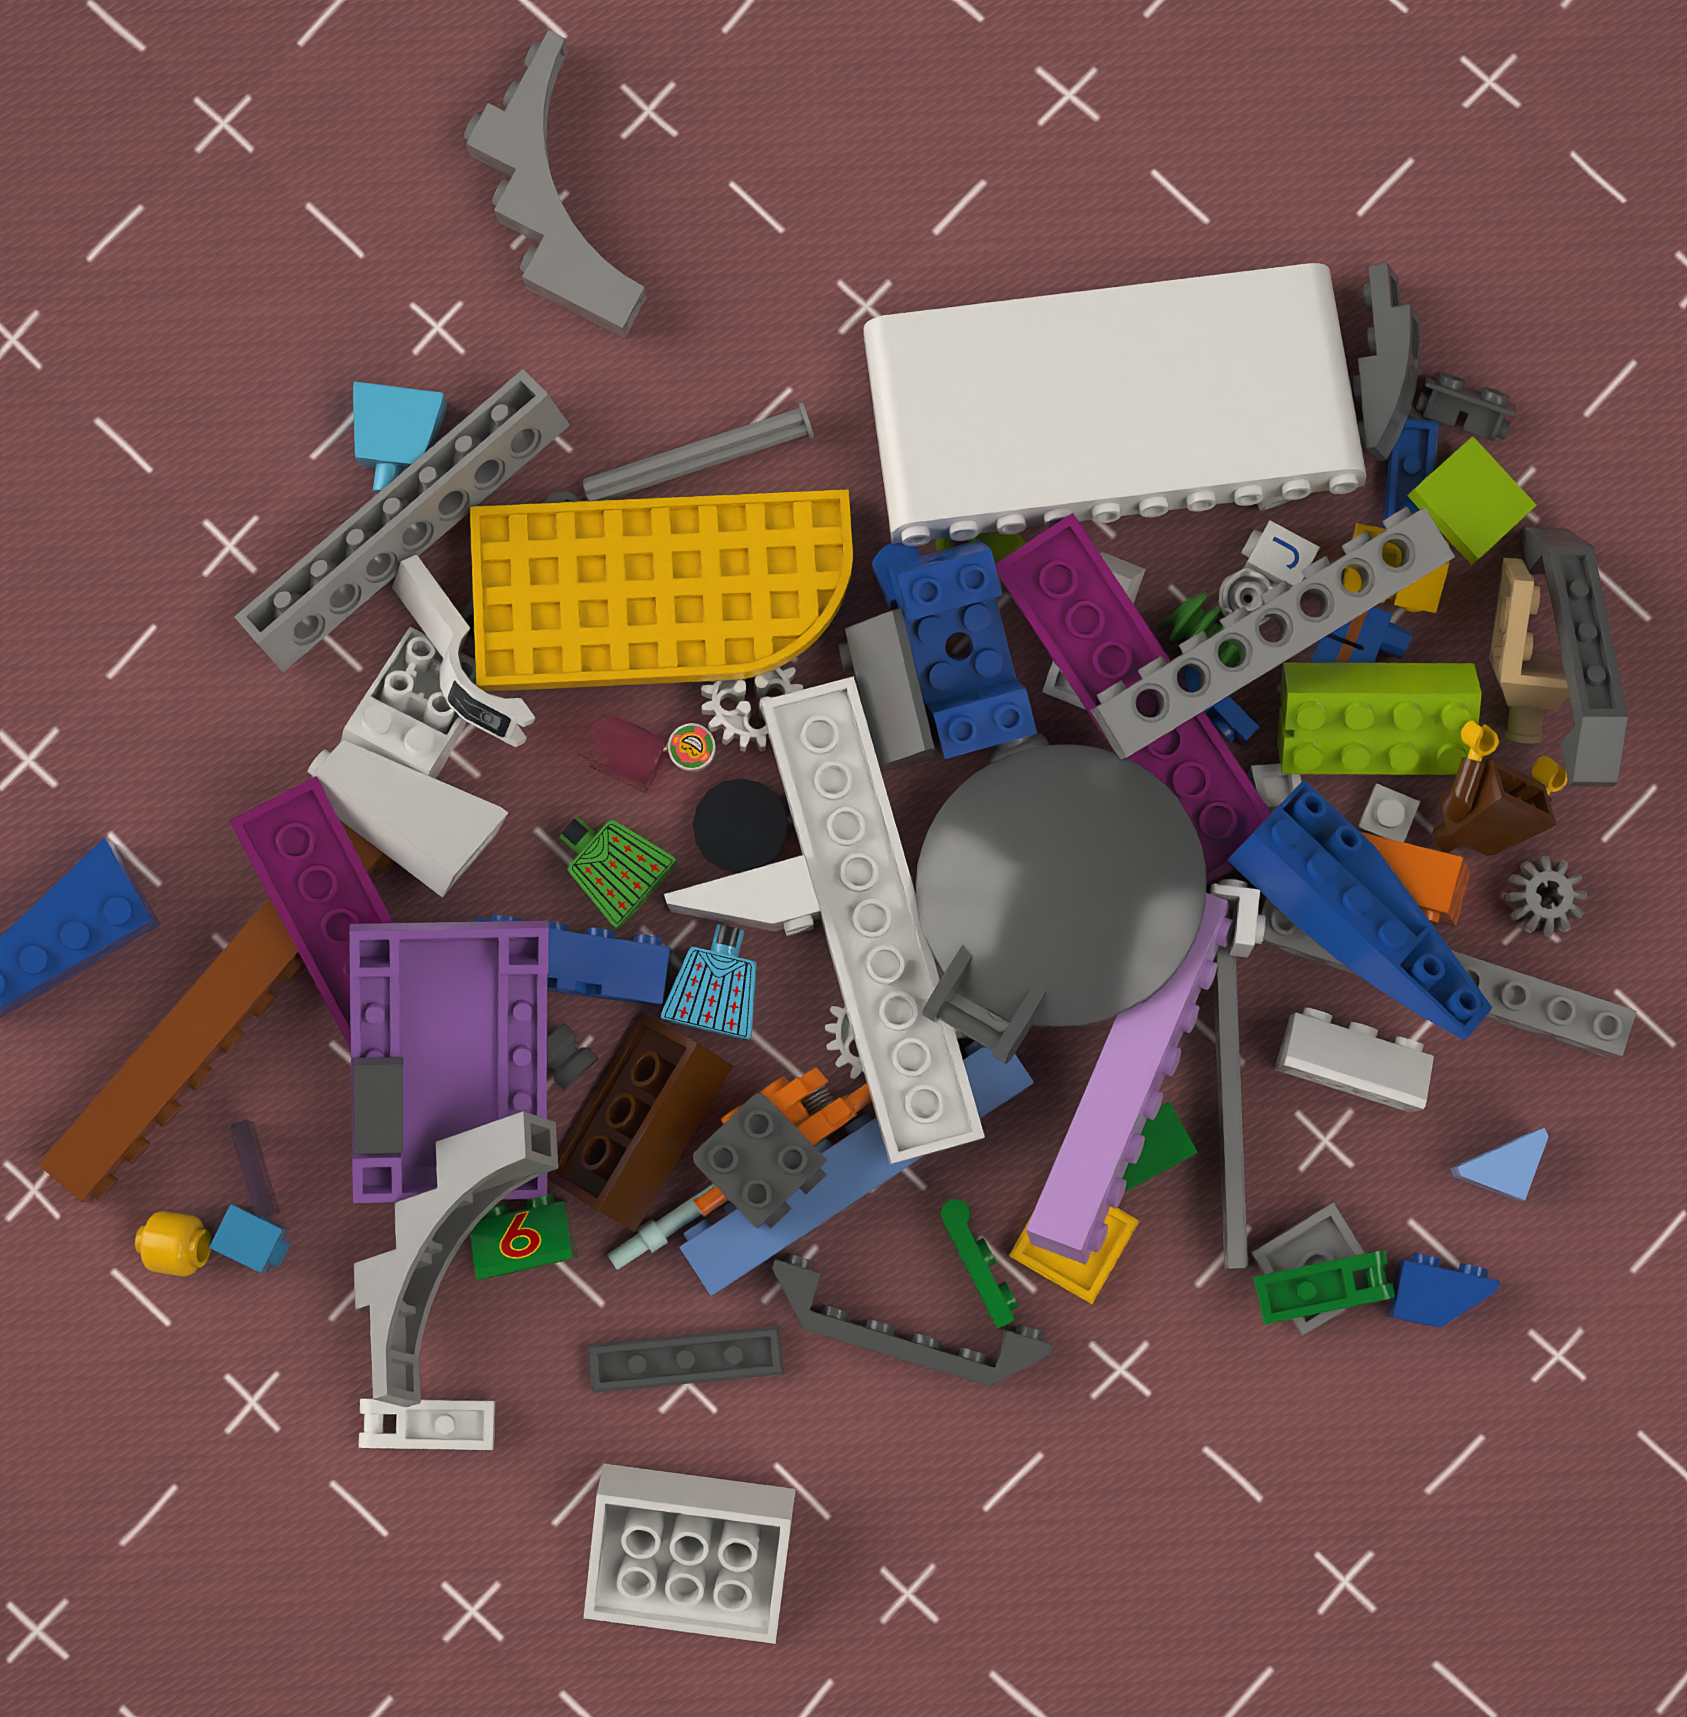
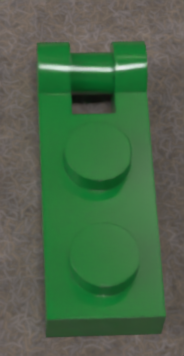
M959 1199L949 1200L941 1209V1220L995 1328L998 1329L1015 1320L1011 1310L1017 1308L1018 1305L1006 1281L997 1285L989 1269L990 1266L996 1264V1261L985 1239L981 1238L975 1241L966 1224L970 1219L969 1206Z
M1385 1249L1252 1277L1262 1324L1266 1325L1394 1298L1393 1284L1387 1283L1384 1265L1388 1264ZM1365 1269L1368 1287L1356 1290L1352 1271Z

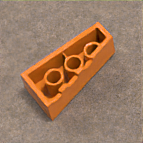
M1361 832L1377 848L1432 924L1440 922L1454 927L1457 926L1471 875L1463 857Z

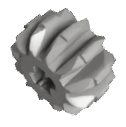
M1549 856L1539 858L1537 869L1530 861H1525L1520 865L1524 877L1513 874L1507 880L1519 892L1505 894L1504 902L1518 903L1520 907L1509 914V918L1515 921L1525 915L1528 919L1523 926V932L1527 934L1532 933L1539 923L1543 938H1549L1553 935L1554 925L1562 933L1569 931L1571 925L1567 916L1573 919H1580L1584 914L1581 908L1573 904V902L1587 899L1586 891H1573L1572 885L1581 881V874L1575 873L1566 878L1564 874L1568 868V862L1565 860L1559 861L1552 871ZM1548 886L1552 889L1549 897L1555 901V904L1551 903L1542 907L1540 905L1542 897L1536 893V889L1540 891Z

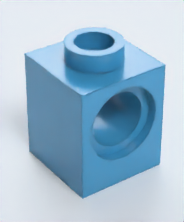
M230 1204L209 1248L257 1272L268 1273L271 1266L279 1268L288 1252L290 1242L284 1239L289 1229L239 1205Z

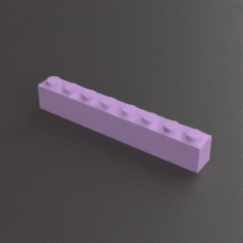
M1206 893V904L1199 932L1188 956L1177 972L1147 1001L1139 1002L1132 1008L1117 1014L1027 1226L1026 1232L1032 1245L1085 1265L1091 1251L1096 1253L1100 1251L1108 1230V1225L1104 1224V1220L1110 1206L1117 1208L1125 1192L1126 1180L1122 1179L1127 1165L1129 1162L1135 1164L1142 1152L1145 1137L1140 1135L1147 1118L1154 1120L1160 1109L1163 1099V1092L1159 1091L1165 1075L1172 1076L1178 1066L1181 1056V1049L1177 1048L1183 1032L1190 1033L1196 1023L1199 1006L1195 1003L1201 988L1208 990L1215 977L1217 963L1213 962L1219 946L1226 947L1231 939L1235 920L1231 919L1228 900Z

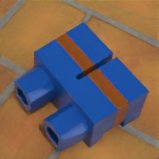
M1372 607L1320 639L1316 644L1309 663H1374L1378 651L1401 660L1412 634L1399 625L1390 622L1392 614L1377 607Z

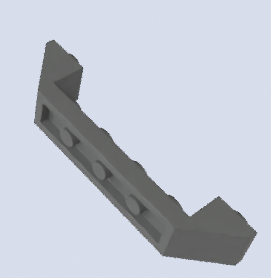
M1523 527L1520 535L1527 569L1532 574H1546L1575 721V727L1561 742L1569 786L1614 787L1618 783L1628 715L1594 547L1567 528Z
M787 1253L785 1262L777 1259L774 1260L772 1269L805 1330L989 1387L1050 1355L1053 1348L1052 1344L1043 1342L1045 1332L1018 1324L1015 1333L1007 1330L1004 1331L993 1367L986 1365L988 1357L986 1354L960 1347L958 1356L939 1350L942 1343L941 1340L915 1332L912 1341L893 1336L895 1326L869 1318L866 1327L847 1322L850 1312L822 1304L820 1312H814L810 1309L821 1273L812 1271L815 1261Z

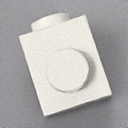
M1232 879L1221 880L1219 884H1211L1207 894L1228 900L1229 909H1233L1232 919L1235 920V926L1230 939L1229 955L1248 958L1255 943L1262 944L1266 918L1265 915L1258 914L1260 890L1248 888L1246 882Z

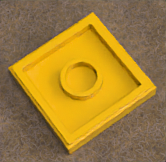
M1110 1206L1104 1220V1224L1108 1225L1104 1243L1098 1253L1091 1251L1085 1265L1032 1245L1026 1232L1030 1217L1008 1256L1086 1302L1093 1304L1140 1221L1119 1208Z

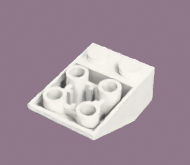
M409 627L344 727L341 741L344 739L436 779L467 722L448 705L440 688V667L443 657L426 634ZM460 653L461 668L469 680L476 685V661Z

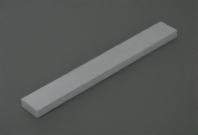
M1229 909V910H1230V916H1231V919H1232V918H1233V909ZM1230 941L1226 947L1219 946L1213 962L1217 963V970L1213 979L1224 1269L1246 1268L1248 1266L1236 956L1229 955Z

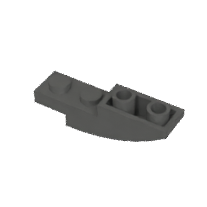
M1387 262L1369 266L1370 282L1364 283V298L1367 309L1369 311L1373 310L1374 327L1368 328V343L1371 354L1375 356L1358 358L1359 375L1353 376L1355 398L1357 403H1362L1363 419L1357 421L1361 447L1366 448L1377 462L1387 460L1408 418L1416 391L1421 356V318L1410 304L1401 305L1398 276Z

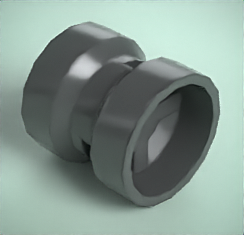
M566 1023L547 1038V1067L550 1070L556 1069L554 1081L564 1091L580 1079L598 1060L597 1055L589 1047L577 1048L578 1043L575 1041V1033Z

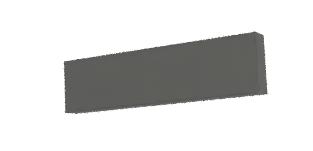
M780 1326L587 1345L592 1393L784 1374Z

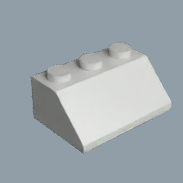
M1305 1007L1303 1014L1295 1012L1290 1015L1274 1070L1409 1113L1424 1110L1434 1056L1422 1052L1424 1044L1398 1036L1395 1043L1376 1038L1377 1029L1355 1022H1350L1349 1029L1331 1024L1332 1015Z

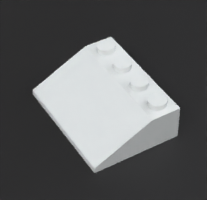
M603 1464L596 1496L584 1618L776 1644L796 1489Z

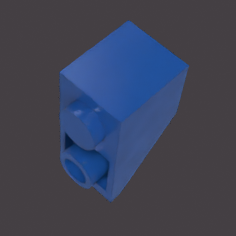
M1413 1253L1411 1261L1398 1260L1393 1283L1395 1297L1390 1298L1387 1317L1441 1328L1498 1291L1500 1281L1487 1278L1489 1269L1460 1263L1457 1272L1440 1268L1441 1258Z

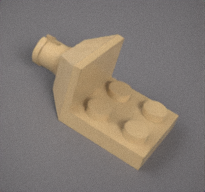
M1503 558L1489 660L1502 695L1509 707L1508 723L1504 736L1511 741L1520 743H1540L1542 741V725L1546 710H1556L1570 697L1562 656L1532 653L1533 633L1527 632L1529 614L1536 615L1538 612L1540 586L1534 585V575L1529 573L1522 559Z

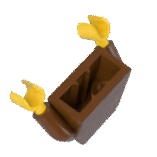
M1475 721L1467 722L1462 728L1461 739L1470 747L1467 758L1462 757L1451 788L1440 797L1439 804L1445 823L1432 831L1437 847L1444 853H1450L1461 845H1465L1481 854L1490 856L1555 826L1556 821L1550 804L1552 798L1549 795L1551 791H1559L1566 785L1568 781L1566 771L1545 755L1541 756L1532 767L1531 774L1534 779L1493 758H1489L1481 763L1483 756L1491 754L1498 747V736L1486 724L1481 727Z

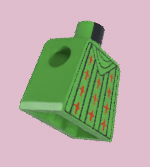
M577 816L559 837L578 854L567 868L568 872L618 932L678 865L677 860L671 854L612 819L596 833Z

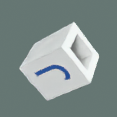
M1269 520L1263 532L1254 528L1241 553L1249 557L1243 569L1250 568L1255 572L1263 574L1267 579L1272 580L1276 586L1286 581L1289 588H1292L1303 580L1304 575L1301 570L1311 565L1320 547Z

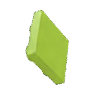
M1473 436L1407 495L1419 509L1424 507L1427 509L1439 531L1471 565L1537 506Z

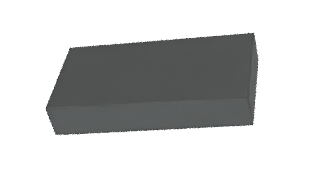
M403 1057L353 1058L354 1154L403 1153Z

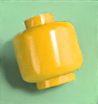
M169 1211L156 1212L147 1220L146 1225H142L138 1229L135 1238V1248L137 1253L141 1254V1260L145 1268L158 1274L178 1277L190 1276L199 1267L205 1265L211 1251L209 1248L211 1245L209 1231L205 1229L198 1217L191 1214Z

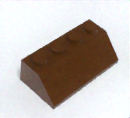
M641 1012L557 1153L558 1169L547 1172V1179L635 1232L669 1174L672 1172L692 1135L697 1130L718 1091L722 1088L733 1065L699 1043Z

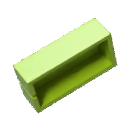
M1283 662L1280 693L1281 707H1279L1277 748L1282 774L1456 775L1462 757L1467 758L1470 747L1461 739L1462 728L1469 721H1475L1479 724L1482 692L1475 664Z

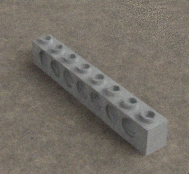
M522 369L235 616V619L282 672L286 671L394 578L401 561L423 553L470 512V507L480 504L567 429L570 424L549 394Z
M1408 507L1403 508L1382 521L1387 530L1371 539L1366 531L1342 545L1346 555L1330 563L1325 556L1301 570L1305 580L1292 588H1289L1286 581H1283L1260 595L1265 604L1251 613L1247 611L1245 606H1242L1219 620L1224 629L1210 638L1207 637L1203 630L1179 645L1183 652L1182 655L1168 663L1162 655L1140 668L1138 672L1142 677L1141 680L1127 688L1121 680L1099 693L1097 697L1101 704L1090 711L1119 759L1129 757L1455 557L1427 509L1424 507L1411 514ZM1385 543H1392L1400 549L1402 560L1398 568L1390 567L1384 562L1382 548ZM1346 567L1356 570L1361 577V587L1357 593L1346 590L1342 585L1341 573ZM1304 592L1313 593L1320 600L1321 610L1315 618L1304 614L1300 607V599ZM1263 617H1270L1278 622L1280 637L1276 642H1268L1261 636L1259 624ZM1222 642H1231L1238 648L1240 660L1236 667H1227L1220 661L1218 649ZM1183 666L1194 669L1199 676L1198 688L1193 693L1184 691L1178 685L1177 674ZM1141 691L1150 692L1157 698L1158 711L1153 718L1144 717L1136 708V698Z
M1265 895L1262 897L1258 914L1265 915L1266 920L1263 941L1259 945L1360 977L1297 927ZM1452 951L1493 1007L1485 1016L1486 1019L1609 1059L1623 1057L1636 1010Z

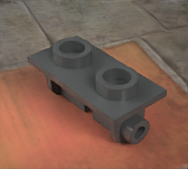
M1438 372L1437 378L1426 374L1424 378L1425 387L1431 388L1430 394L1421 391L1415 406L1416 410L1423 412L1422 417L1454 427L1459 411L1468 413L1463 426L1464 431L1492 441L1496 437L1505 439L1511 422L1504 420V415L1512 417L1516 415L1515 405L1508 403L1509 395L1488 387H1483L1481 393L1463 387L1465 380L1445 372Z

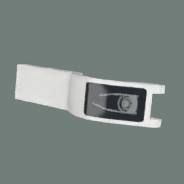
M417 554L401 561L392 588L443 657L440 667V688L448 705L464 721L514 747L525 743L527 737L518 725L525 727L532 724L535 716L521 698L505 699L487 694L469 680L461 668L459 655L470 627Z

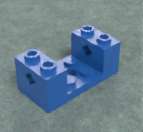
M980 540L888 564L898 608L902 609L933 744L943 758L955 757L1037 734L1026 687L1015 676L996 597L1003 594L991 548ZM963 632L970 638L968 652L962 657H950L945 650L947 638L953 633Z

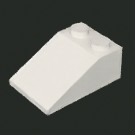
M805 855L664 894L670 912L774 932L784 929L786 936L814 929L813 921L821 919L820 908Z

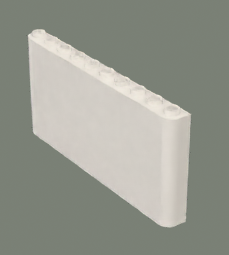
M1308 263L890 314L869 320L863 328L892 544L903 543L906 546L914 547L927 544L931 539L947 537L957 541H964L976 537L979 533L995 531L1003 535L1020 533L1028 527L1045 525L1047 528H1050L1071 513L1075 515L1078 521L1093 520L1096 523H1109L1118 520L1121 516L1140 514L1143 517H1157L1167 513L1168 510L1182 508L1199 512L1209 510L1216 504L1231 502L1241 506L1257 504L1264 498L1280 496L1287 500H1297L1313 492L1330 490L1334 494H1345L1365 484L1366 470L1329 267L1324 264Z

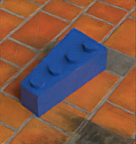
M105 837L0 937V1018L161 925L116 845Z
M496 914L492 915V919L475 917V922L521 921V918ZM548 921L547 991L664 1007L672 950L670 947L662 946L663 938L634 934V941L615 939V931L588 927L587 933L583 934L568 931V925Z

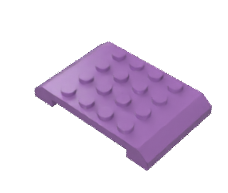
M548 921L349 924L353 1203L398 1202L438 1188L436 1173L437 1141L523 1111L547 1119ZM403 1057V1153L354 1154L353 1058ZM547 1173L529 1180L514 1189L503 1199H532L547 1196Z

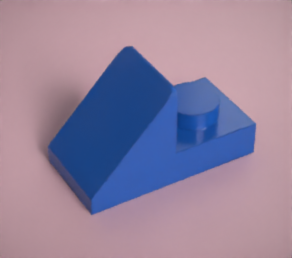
M1185 666L1181 672V677L1193 693L1198 688L1199 676L1194 669ZM1229 696L1204 710L1206 714L1209 713L1214 718L1212 721L1213 726L1228 743L1235 739L1242 746L1259 728Z

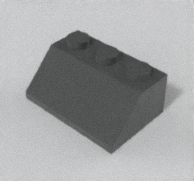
M902 609L892 610L845 628L846 642L838 643L840 658L844 671L853 669L858 694L880 771L883 772L931 761L934 753V744Z

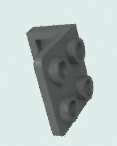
M763 1094L752 1096L693 1155L695 1165L756 1228L760 1227L764 1222L772 1228L792 1209L785 1202L799 1188L805 1194H808L827 1175L821 1169L827 1162V1159Z

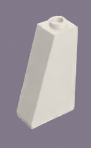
M344 739L331 753L326 749L321 751L307 771L312 775V778L317 776L334 810L343 823L442 898L497 835L508 814L500 806Z

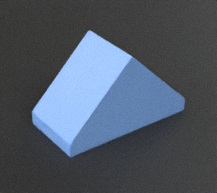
M1545 1128L1536 1129L1451 1167L1450 1170L1453 1177L1515 1201H1525L1549 1136Z

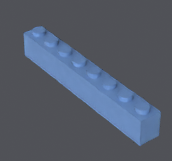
M977 1041L964 1048L968 1057L963 1062L980 1119L1034 1083L1015 1054L1005 1064L993 1057V1050ZM867 1112L844 1127L849 1136L832 1146L828 1139L815 1146L827 1159V1162L821 1167L827 1175L808 1194H805L799 1188L785 1202L792 1209L772 1228L765 1222L756 1228L730 1202L723 1207L728 1214L726 1217L714 1225H711L707 1218L683 1233L688 1242L679 1248L709 1294L713 1296L923 1156L890 1165L877 1117L872 1119Z

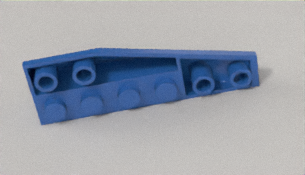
M1305 780L1285 798L1229 857L1228 861L1297 927L1360 977L1419 1016L1465 1040L1493 1008L1377 848Z

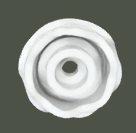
M1250 568L1242 569L1228 576L1223 581L1219 590L1221 612L1226 617L1242 606H1245L1247 611L1251 613L1265 604L1260 595L1275 587V583L1267 579L1263 574L1255 572ZM1245 595L1251 596L1252 602H1244L1243 597ZM1263 617L1259 625L1267 622L1270 617Z

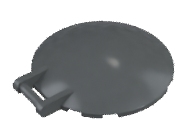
M1069 744L1044 745L1009 754L982 768L960 785L942 806L931 824L921 848L917 865L916 904L919 921L927 944L944 972L943 977L925 1004L922 1015L935 1023L938 1020L945 1022L993 1050V1057L1007 1064L1017 1051L1031 1026L1045 1028V1026H1075L1078 1028L1098 1024L1115 1018V1015L1132 1008L1139 1002L1147 1001L1172 978L1188 956L1199 932L1206 904V866L1202 846L1188 813L1177 797L1151 772L1127 758L1120 760L1117 754L1103 749ZM955 994L962 995L1010 1023L1005 1032L1002 1034L951 1004L950 1002Z

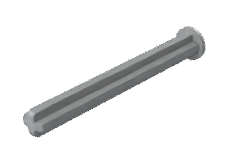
M800 402L798 403V409L585 478L583 480V487L588 501L610 500L805 435L812 439L814 434L804 404Z

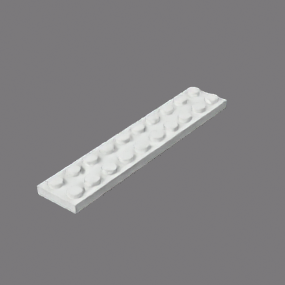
M854 676L762 700L763 716L802 854L805 855L819 904L820 918L890 1165L983 1140L985 1138L954 1028L941 1020L935 1023L922 1015L925 1004L938 985L940 978L933 954L924 937L919 921L915 890Z

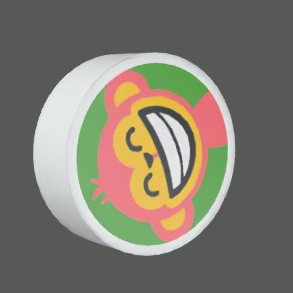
M688 723L681 725L671 734L668 741V753L674 765L686 772H698L708 767L714 759L716 752L715 741L711 732L704 726Z

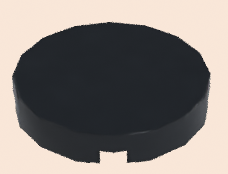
M743 778L723 781L708 790L697 805L693 820L695 842L705 859L719 869L735 874L763 867L773 862L784 846L788 830L785 808L776 794L760 782Z

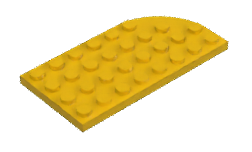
M849 489L470 507L476 686L484 692L741 680L756 677L777 669L803 653L822 635L839 611L847 593L853 563Z

